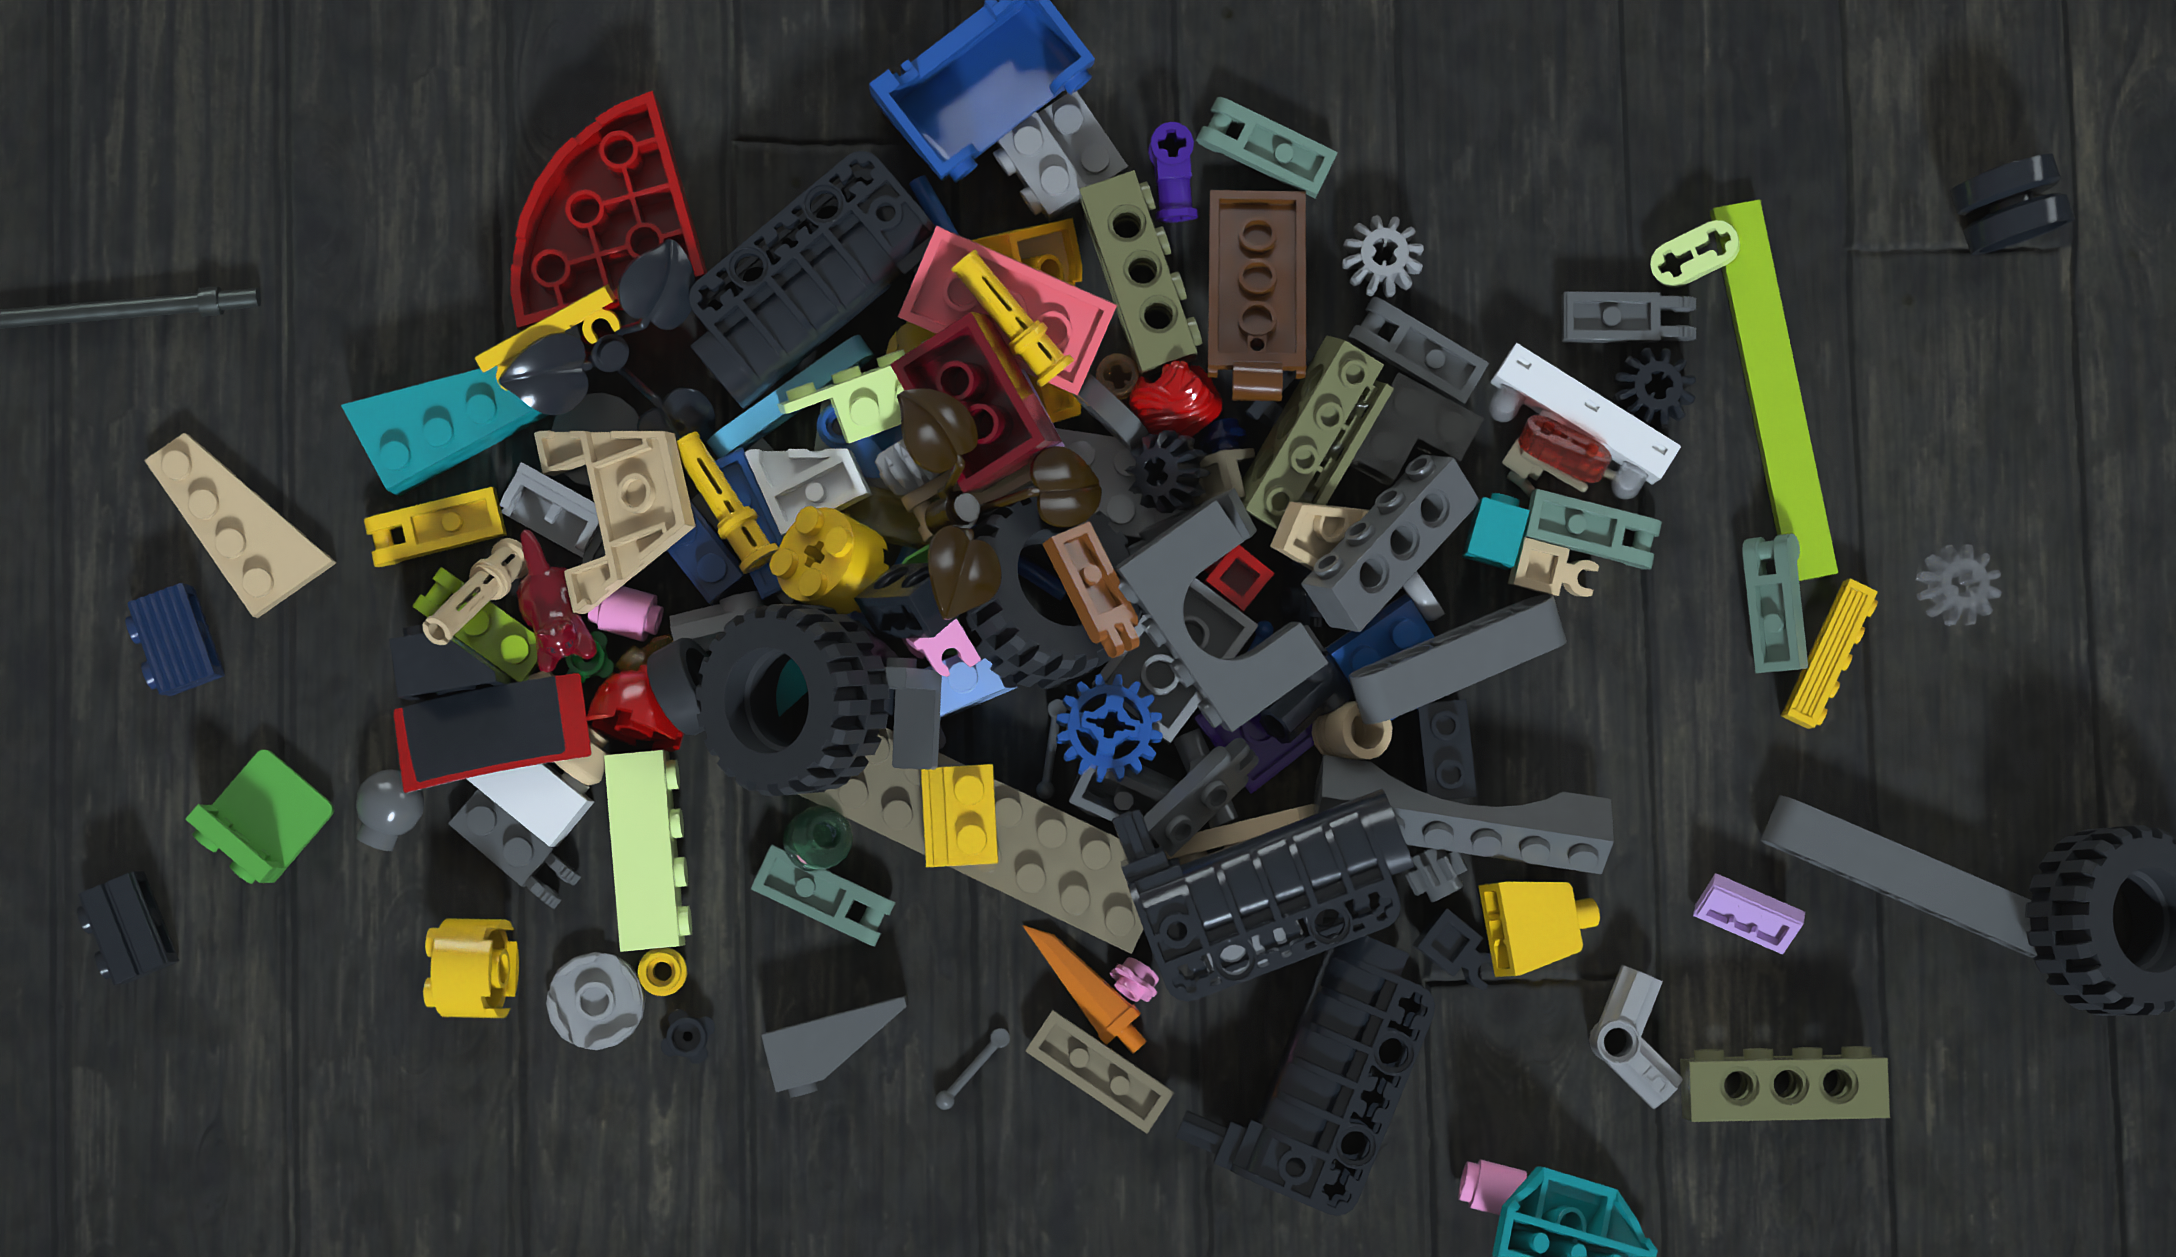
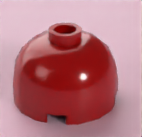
M640 665L638 671L624 670L606 679L599 686L587 715V721L593 720L591 727L598 732L632 746H636V739L643 741L652 740L654 741L652 747L654 751H676L680 749L684 733L673 725L658 704L650 686L647 665Z

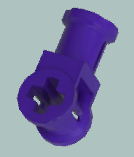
M1168 122L1160 125L1154 131L1151 143L1149 144L1148 155L1150 162L1154 166L1156 186H1158L1159 211L1155 213L1156 222L1174 223L1198 218V210L1193 208L1190 185L1192 176L1190 155L1193 151L1194 140L1188 128L1177 122ZM1171 138L1175 146L1182 147L1179 148L1176 157H1169L1166 149H1159L1163 147L1165 139Z

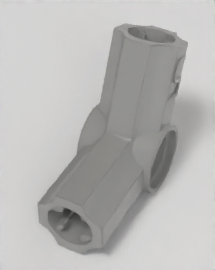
M1621 965L1600 1020L1590 1032V1047L1597 1057L1605 1061L1652 1109H1655L1665 1102L1683 1081V1078L1641 1037L1663 981ZM1620 1028L1626 1037L1625 1047L1618 1054L1610 1055L1604 1047V1038L1611 1029Z

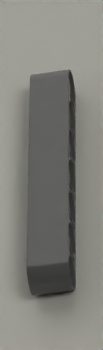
M1779 795L1761 838L1763 843L2031 958L2037 956L2035 947L2028 944L2026 931H2031L2030 918H2025L2026 903L2032 900L1805 803Z

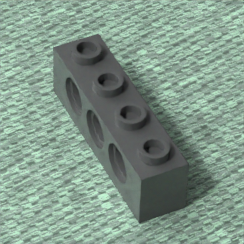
M1422 454L1411 461L1406 467V472L1390 489L1385 490L1377 497L1375 505L1360 521L1354 523L1346 530L1345 537L1329 554L1324 555L1316 562L1314 570L1301 584L1329 627L1361 632L1480 503L1479 498L1454 458Z

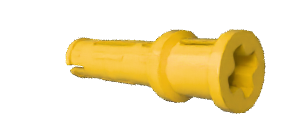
M976 249L951 269L1011 340L1008 344L1011 348L1010 352L1013 356L1020 355L1038 377L1036 384L1040 388L1074 361L1071 355L1064 356L1046 334L1048 327L1044 322L1040 323L1039 320L1036 322L1032 321L1009 293L1008 289L978 255Z
M698 432L689 433L679 439L677 446L681 463L718 519L717 533L720 538L727 539L740 558L741 564L739 567L741 571L747 574L770 562L772 555L779 547L776 543L770 544L756 522L758 518L756 511L749 506L744 507L725 475L701 441Z

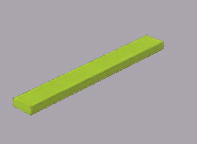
M1759 199L1713 208L1710 211L1712 221H1725L1732 225L1740 240L1737 256L1729 264L1722 267L1777 535L1792 533L1798 539L1800 554L1797 560L1799 581L1835 575L1838 573L1761 201ZM1715 231L1718 253L1723 255L1727 252L1725 244L1731 238L1729 235L1721 237Z

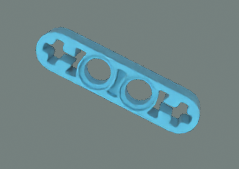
M861 335L851 337L722 427L710 437L707 444L718 459L741 448L746 450L761 437L766 436L804 409L781 414L777 404L788 400L786 391L811 382L814 383L816 390L834 383L831 377L832 374L854 366L862 368L873 358L874 353Z

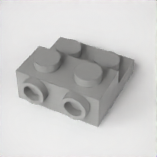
M1077 91L1071 95L1067 93L1040 112L1032 114L997 141L996 146L999 149L993 152L1006 175L1010 176L1016 173L1025 188L1020 191V194L1035 216L1042 212L1049 223L1080 203L1079 188L1128 171V165Z

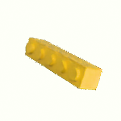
M1851 578L1842 582L1808 656L1809 668L1802 669L1781 714L1782 717L1807 729L1815 728L1816 724L1819 726L1822 724L1827 714V709L1824 707L1828 698H1833L1840 686V682L1837 681L1841 670L1846 671L1852 660L1853 655L1849 653L1853 644H1858L1863 637L1865 628L1862 625L1866 616L1870 617L1877 606L1878 601L1875 600L1878 591Z

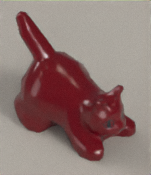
M523 530L520 537L528 575L519 584L517 598L522 619L534 630L539 669L546 673L551 672L555 669L561 658L571 654L579 655L584 659L593 658L597 653L596 643L587 629L581 614L573 613L564 574V571L568 569L565 567L549 566L541 545L530 530Z

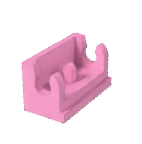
M957 618L934 638H901L907 649L914 656L921 659L926 656L932 668L945 677H948L950 673L948 667L942 662V654L948 648L955 649L958 652V657L970 668L981 661L980 656Z

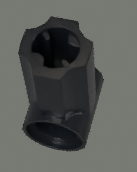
M1328 651L1321 652L1328 661L1327 665L1260 712V724L1268 735L1276 738L1281 744L1291 743L1319 716L1337 710L1353 696L1354 693L1351 686Z

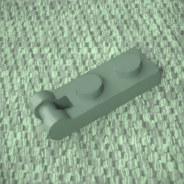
M1217 97L1211 108V112L1214 115L1208 127H1202L1196 141L1211 151L1222 153L1296 190L1306 191L1307 195L1316 199L1338 152L1231 100ZM1231 123L1244 127L1238 140L1225 135Z
M1540 489L1532 490L1528 506L1530 512L1523 537L1622 562L1636 568L1652 569L1655 554L1650 553L1653 538L1658 537L1662 524L1660 520ZM1625 529L1635 533L1632 547L1622 545Z
M1792 533L1777 535L1772 541H1765L1762 537L1746 539L1742 549L1755 672L1765 673L1809 668L1797 560L1800 554L1798 539ZM1768 560H1775L1776 574L1767 575L1766 564Z
M771 845L751 887L752 890L875 947L881 935L877 931L884 915H890L896 902L802 859L807 863L805 864L796 855H794V859L787 851ZM800 865L806 866L809 870L803 868ZM854 900L867 906L860 922L846 917Z

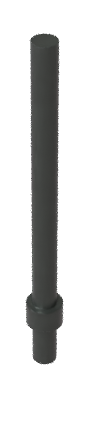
M217 286L199 288L197 293L0 309V329L200 312L202 317L223 315L224 310L260 307L261 295L258 288L222 291Z

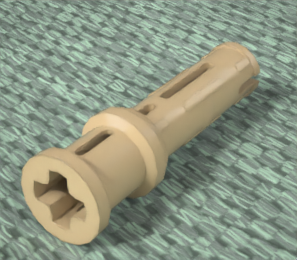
M511 538L501 539L493 546L490 557L480 559L472 566L469 580L423 623L425 636L431 642L437 645H446L490 600L503 598L509 593L511 583L515 579L523 578L528 574L521 543ZM513 554L515 557L506 564L505 560ZM465 602L467 603L460 611H457Z

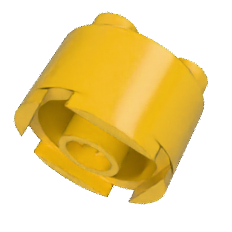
M807 506L797 514L795 522L783 537L779 549L772 555L770 570L773 575L777 576L779 585L785 594L800 603L834 608L838 614H849L853 611L861 613L862 611L854 598L889 569V565L884 563L883 549L887 551L888 549L884 538L877 531L833 508Z
M445 919L439 928H429L426 935L425 948L427 956L431 957V977H428L424 984L423 997L425 1005L427 1007H436L442 1017H506L511 1008L502 1007L506 997H515L519 975L517 941H508L505 931L514 930L511 922L506 919Z

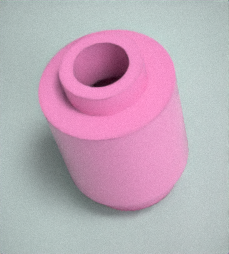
M621 586L592 611L588 612V621L598 624L599 630L644 642L649 633L657 634L662 622L664 608L657 606V595Z
M1481 1159L1478 1164L1467 1161L1461 1176L1458 1200L1469 1202V1208L1500 1215L1502 1205L1525 1181L1527 1172Z

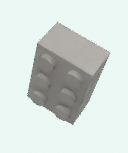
M1195 578L1190 584L1183 605L1184 622L1190 637L1199 648L1211 656L1220 659L1234 658L1256 630L1258 624ZM1143 615L1138 625L1134 627L1140 640L1139 647L1131 651L1124 650L1122 655L1111 658L1099 674L1102 675L1106 685H1112L1116 674L1122 675V687L1127 689L1135 681H1138L1141 684L1137 695L1141 699L1148 695L1154 696L1155 700L1148 710L1150 713H1162L1163 718L1161 722L1152 726V729L1163 733L1162 740L1169 745L1198 707L1197 704L1203 699L1193 684L1185 688L1176 677L1169 665L1175 660L1165 644L1158 648L1149 638L1141 625L1142 622L1147 620L1145 615ZM1124 701L1123 708L1127 714L1140 721L1133 707Z

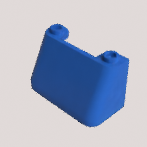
M985 0L984 7L912 62L906 60L900 65L901 76L897 72L892 74L888 69L869 84L871 99L941 181L951 177L956 183L977 167L978 164L974 160L976 157L1062 91L1066 90L1071 95L1092 78L1088 70L1094 64V56L1050 0H998L999 2L997 0Z

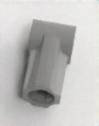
M758 591L745 592L719 600L720 604L669 616L673 641L680 638H691L705 652L711 651L709 649L710 644L718 633H726L724 627L730 620L737 615H744L748 609L765 606L764 600H762Z

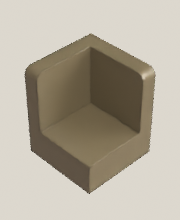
M1254 448L1222 450L1205 456L1199 463L1200 468L1207 469L1211 474L1205 478H1200L1199 483L1206 493L1200 497H1193L1195 505L1235 488L1239 498L1246 497L1238 464L1256 458Z

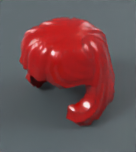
M1183 360L1181 362L1173 361L1164 364L1161 377L1154 383L1149 378L1143 376L1138 378L1131 390L1129 405L1132 413L1142 422L1149 434L1159 435L1163 430H1174L1179 436L1189 435L1192 437L1220 415L1222 411V398L1214 386L1211 377H1208V374L1200 366L1191 365L1188 367V363Z

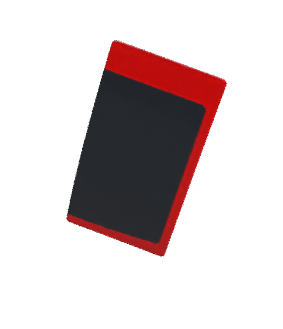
M579 673L482 688L395 709L393 712L403 791L405 793L489 773L589 757L592 754Z

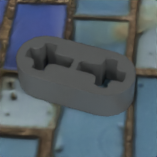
M1087 373L1079 394H1073V396L1121 444L1130 451L1133 450L1142 441V437L1149 434L1148 430L1119 399L1095 377Z

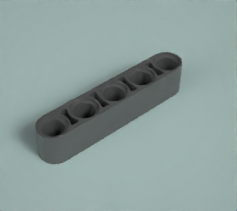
M1538 595L1519 601L1349 674V680L1362 722L1364 724H1375L1393 719L1564 645L1567 639L1554 595Z

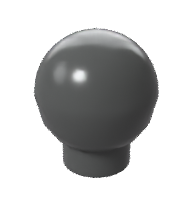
M382 770L368 777L362 783L357 793L356 810L358 818L361 820V825L356 839L376 849L393 851L398 836L414 828L423 814L425 802L422 789L405 793L403 791L401 771Z

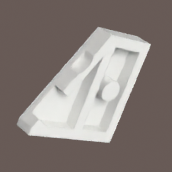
M750 449L745 452L782 536H785L788 529L795 522L800 510L807 506L815 508L828 507L841 511L872 495L853 452L849 449H824L823 451H809L808 449L762 451L760 449Z

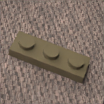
M1054 1010L1051 1011L1025 1050L1145 1133L1149 1132L1174 1094V1091Z

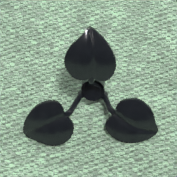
M668 238L657 247L637 256L622 272L617 285L619 303L628 315L640 318L639 321L623 325L615 332L612 328L610 331L604 327H593L599 339L593 344L587 341L584 334L580 339L568 333H552L543 336L528 345L508 364L498 380L499 384L534 410L548 415H560L571 411L584 399L589 385L584 371L590 370L593 366L605 372L616 371L655 406V408L643 413L638 419L637 431H666L674 433L676 442L689 433L698 432L701 441L709 451L710 447L707 441L714 435L715 413L707 397L695 389L679 387L671 390L662 401L655 392L624 365L629 356L628 345L622 338L624 334L644 330L650 321L661 329L671 330L679 326L689 316L692 310L689 303V294L696 280L691 262L684 250L676 241Z

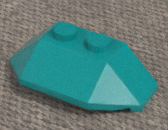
M1537 1166L1502 1205L1492 1257H1657L1658 1250L1650 1238L1645 1237L1637 1218L1618 1189Z

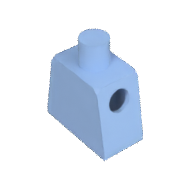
M958 655L943 660L942 662L948 667L950 675L948 677L942 676L940 720L1018 688L1013 681V675L1009 674L1002 678L990 670L992 663L986 658L971 668ZM932 666L925 668L929 670H934Z

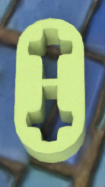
M1714 220L1707 222L1657 248L1651 258L1652 273L1666 287L1677 288L1684 286L1733 261L1740 248L1739 236L1732 225L1725 221ZM1717 231L1721 237L1730 236L1731 240L1725 244L1727 252L1723 255L1718 256L1714 250L1698 255L1696 250L1710 243L1708 235L1712 232ZM1673 253L1678 259L1692 253L1694 258L1680 266L1681 275L1674 277L1670 272L1661 273L1660 268L1666 265L1665 256L1667 254Z

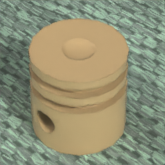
M1356 701L1346 702L1343 706L1329 714L1319 716L1313 722L1312 737L1314 745L1322 755L1355 760L1373 759L1379 757L1387 749L1392 737V725L1390 720L1375 724H1364Z

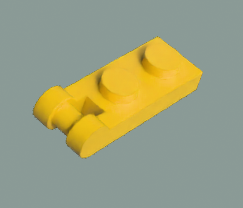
M494 487L364 519L367 535L373 536L376 549L371 552L375 567L394 565L404 560L507 535L497 491ZM402 527L406 542L394 545L391 530Z

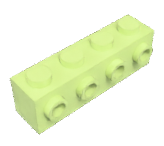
M665 750L604 755L620 952L685 945V935H692V917L690 907L682 906L681 887L688 886V869L686 858L678 857L676 838L684 837L681 808L674 809L672 789L680 788L677 760H670L669 752Z

